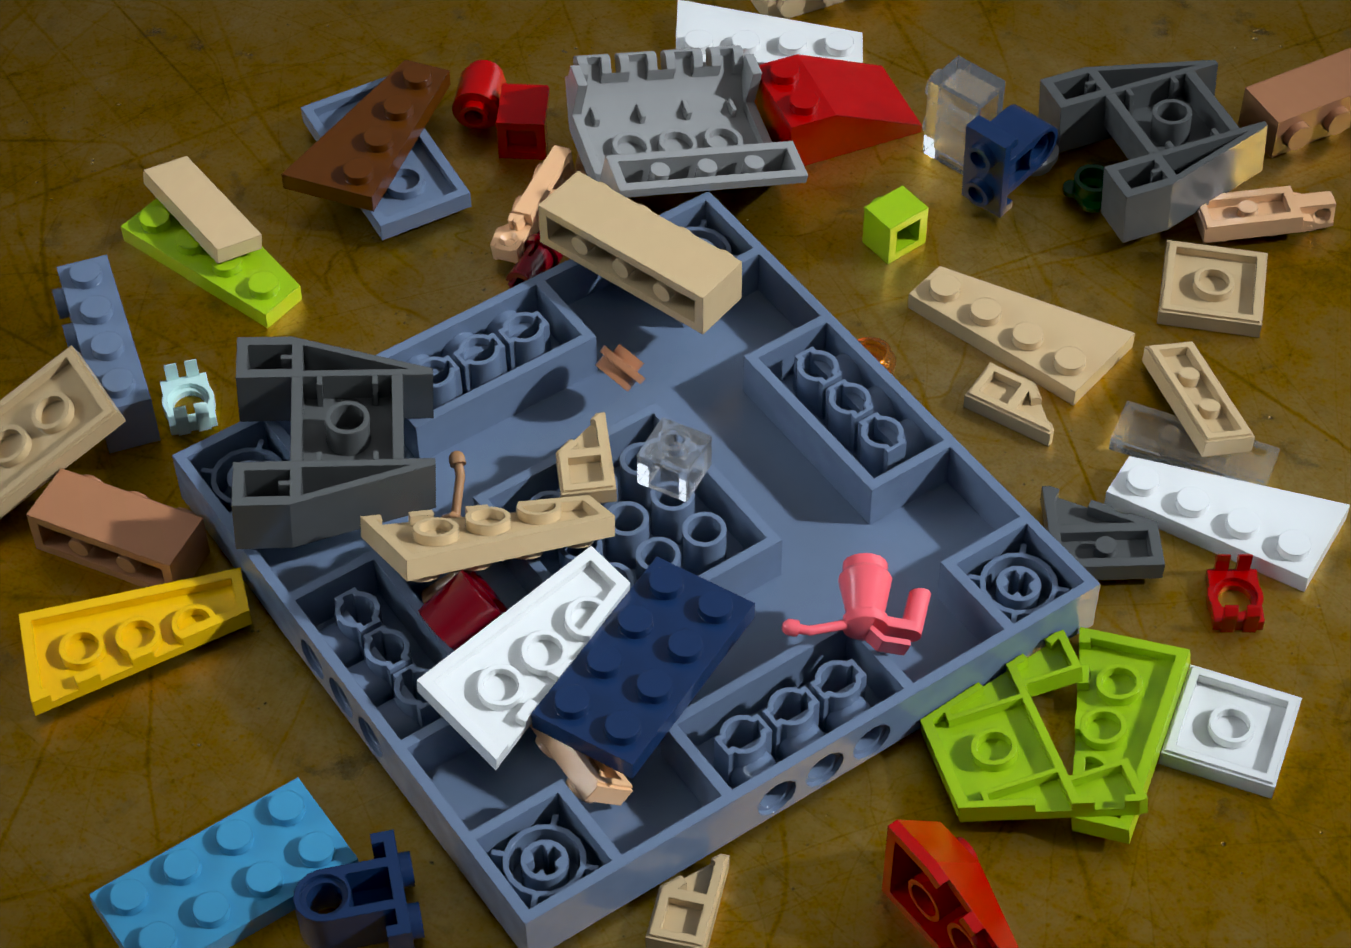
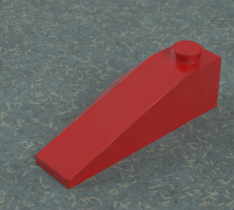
M897 819L888 825L882 892L934 948H1019L979 863L976 852L964 838L955 837L938 821Z

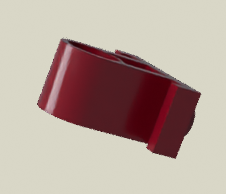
M461 570L418 611L436 635L455 651L506 612L508 608L480 575L474 571L467 574Z

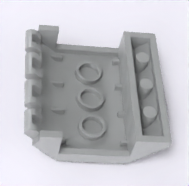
M740 45L707 47L705 50L707 67H703V56L700 48L662 50L660 52L661 70H658L655 51L616 53L614 56L616 73H612L609 54L573 57V66H570L569 74L565 76L569 131L586 175L598 182L607 184L619 194L625 197H639L806 183L808 179V173L794 142H772L754 102L762 71L754 54H744L743 58V50Z

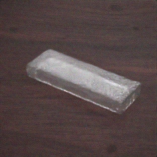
M1131 401L1126 402L1112 433L1109 445L1110 450L1132 457L1267 486L1280 451L1278 447L1254 440L1251 452L1202 457L1176 415Z

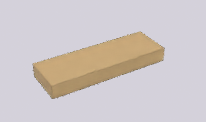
M188 156L143 170L144 185L217 264L262 249V234Z
M1192 341L1145 346L1142 358L1143 364L1202 457L1252 451L1255 440L1254 434Z

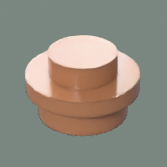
M618 344L613 352L605 345L599 351L603 356L595 365L626 391L629 392L636 382L641 385L646 379L638 373L644 363L621 344Z

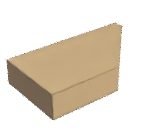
M990 362L966 392L963 407L1048 447L1053 441L1054 428L1052 423L1047 420L1036 383Z
M605 412L596 413L590 419L591 425L575 440L569 439L556 452L560 497L590 495L599 503L617 502V488Z
M719 854L713 857L711 864L685 878L680 875L659 887L645 937L646 948L709 947L729 870L730 855Z

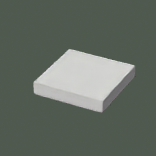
M1190 664L1158 764L1272 799L1302 698Z

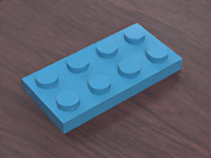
M297 777L95 890L89 896L93 908L120 948H229L295 910L293 902L294 890L298 882L308 873L319 869L356 863L359 860Z

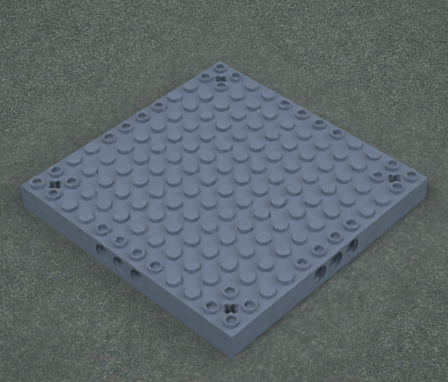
M709 191L659 215L677 226L688 229L693 235L711 245L728 251L735 258L742 261V298L704 334L697 332L569 259L376 354V356L433 368L434 418L404 419V459H436V508L429 509L433 511L434 517H441L443 514L451 512L456 476L454 468L450 467L449 455L453 451H461L466 459V465L463 466L465 482L460 514L462 517L466 515L465 506L488 504L489 507L502 508L510 513L516 512L518 501L560 498L556 452L569 439L575 440L591 425L590 419L596 413L605 412L617 488V502L600 504L615 515V536L595 540L590 546L630 582V589L656 556L755 603L754 619L634 778L626 776L633 786V792L621 806L597 802L586 803L576 797L567 786L566 779L568 777L557 762L545 755L535 742L537 735L530 726L497 770H495L417 692V679L454 652L428 626L418 611L424 605L422 591L449 573L440 574L437 579L430 582H407L361 538V529L294 548L236 549L231 506L233 462L290 461L291 421L238 422L172 455L183 500L192 512L203 518L205 529L235 569L241 567L245 583L518 948H554L921 728L920 720L976 683L979 682L982 686H985L1007 671L1006 664L1022 653L1027 658L1045 647V639L1053 633L1064 630L1068 639L1079 634L1080 627L1089 628L1094 623L1101 584ZM618 344H621L642 361L644 365L639 369L638 373L646 378L641 385L636 382L628 392L601 371L595 364L603 356L599 351L604 345L613 352ZM408 516L383 522L382 525L409 522ZM590 546L585 548L563 547L545 551L540 557L535 559L513 558L492 563L487 569L474 572L487 582L504 605L510 609ZM858 553L880 555L888 563V571L892 577L885 611L888 616L903 619L908 594L912 589L925 588L931 592L922 636L918 641L911 642V646L904 656L876 651L866 641L848 637L844 634L843 630L812 636L798 634L797 637L788 636L783 633L782 624L787 619L799 620L800 624L815 625L842 620L845 609L838 578L842 572L843 561L847 557Z

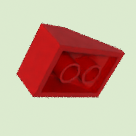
M799 54L759 65L762 76L754 102L772 142L793 141L804 166L922 132V124L881 65Z

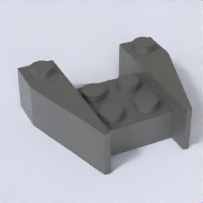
M1216 60L1083 67L1040 79L1038 118L1051 124L1058 130L1056 144L1059 147V153L1113 138L1129 159L1104 167L1101 213L1122 243L1170 229L1197 212L1200 206L1205 203L1208 205L1210 200L1222 193L1231 191L1262 171L1268 125L1263 121L1239 128L1215 97L1218 70Z
M292 336L237 337L236 386L240 422L291 421L290 461L233 462L231 506L236 549L294 548L361 529L360 516L380 514L383 523L408 516V512L436 508V459H404V419L434 418L433 368Z

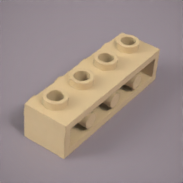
M580 171L573 174L538 205L540 242L701 334L708 331L742 298V261L735 258L728 251L711 245L693 235L688 229L673 224L652 212L645 205L637 204L612 190L607 184L598 182Z

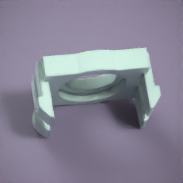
M196 359L184 361L187 375L184 377H179L176 363L163 365L166 380L160 381L163 394L162 406L164 415L169 422L171 435L179 434L181 436L190 434L191 431L199 430L200 432L218 426L214 393L209 386L206 372L199 373ZM187 396H196L204 401L193 404L195 409L193 414H187L186 406L174 408L175 404Z

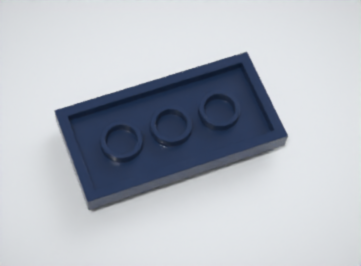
M656 556L531 713L532 728L633 779L754 619L755 603Z

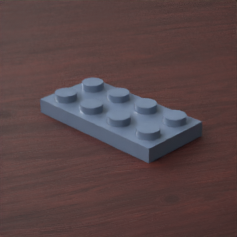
M386 77L301 107L302 120L316 142ZM424 128L374 212L362 209L380 238L385 240L472 207L471 195Z

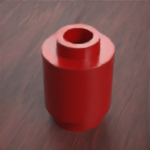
M477 60L466 67L460 75L452 104V113L456 120L465 127L483 130L492 127L496 123L502 83H507L502 69L496 63L488 60Z

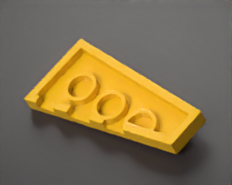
M241 567L18 614L30 699L34 714L37 716L252 624Z

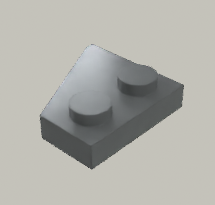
M1042 486L1040 503L1044 528L1096 580L1163 578L1165 561L1157 521L1133 513L1123 514L1116 511L1112 506L1094 500L1090 501L1087 508L1058 498L1060 490L1058 488Z

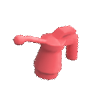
M873 553L854 554L843 561L842 572L838 578L845 609L843 619L815 625L800 624L799 620L787 619L782 624V631L785 635L797 637L798 634L812 636L843 630L844 634L848 637L866 641L876 651L904 656L911 646V642L918 641L922 636L931 592L925 588L912 589L908 594L903 619L890 617L885 611L892 577L888 571L886 559Z

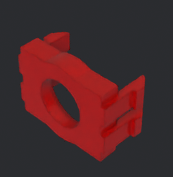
M1216 554L1214 568L1206 570V606L1210 612L1212 630H1220V632L1242 630V633H1256V630H1263L1265 624L1262 607L1264 596L1259 586L1257 569H1250L1253 554H1238L1235 569H1228L1231 554ZM1229 590L1238 591L1249 599L1250 605H1247L1246 610L1239 612V605H1225L1223 607L1218 600L1219 595Z

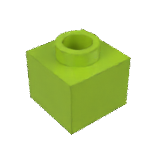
M903 185L884 196L875 198L869 205L864 207L862 242L886 264H890L926 243L929 207Z

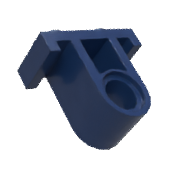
M1016 104L1005 108L991 121L980 115L975 117L966 125L962 196L969 199L974 205L982 207L1001 218L1012 208L1013 200L1007 196L1041 167L1052 153L1057 141L1058 130Z
M394 829L370 834L374 859L319 869L308 873L298 882L294 890L293 902L301 936L310 948H359L388 942L389 948H414L413 940L425 938L419 901L407 904L404 888L416 886L410 851L398 853ZM326 908H336L335 911L327 914L318 913Z

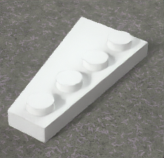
M1132 456L1128 457L1109 486L1104 504L1112 506L1116 511L1123 514L1133 513L1157 521L1158 529L1215 554H1231V561L1236 563L1238 554H1253L1250 569H1257V572L1305 592L1345 522L1350 507L1349 504Z

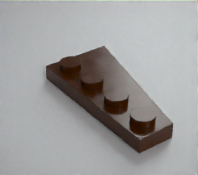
M404 60L281 174L283 188L374 212L451 85L449 70Z

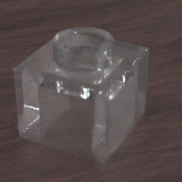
M662 417L637 454L638 484L687 502L712 465V436Z

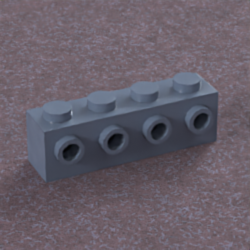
M103 255L58 266L57 271L61 288L53 289L52 293L59 318L70 317L71 323L62 325L67 346L72 345L81 354L126 420L125 423L105 437L109 454L160 441L151 396L108 256Z

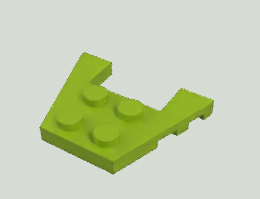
M1064 630L1057 631L1045 639V647L1028 658L1022 653L1007 663V671L985 686H982L979 682L920 720L922 736L960 822L1141 815L1148 812V797L1128 758L1074 775H1068L1031 698L1083 681L1082 665Z

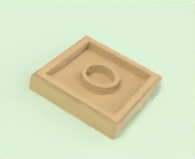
M1167 240L1157 324L1259 337L1263 319L1268 253Z

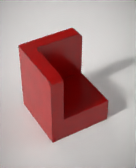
M502 83L496 120L499 158L546 159L548 154L547 113L550 99V88L548 85Z

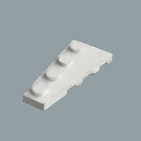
M678 0L676 49L700 48L703 56V67H707L705 52L707 47L740 45L742 47L743 58L744 54H754L758 65L796 54L863 63L862 32Z
M590 546L417 679V692L497 770L531 725V713L629 592L630 582Z

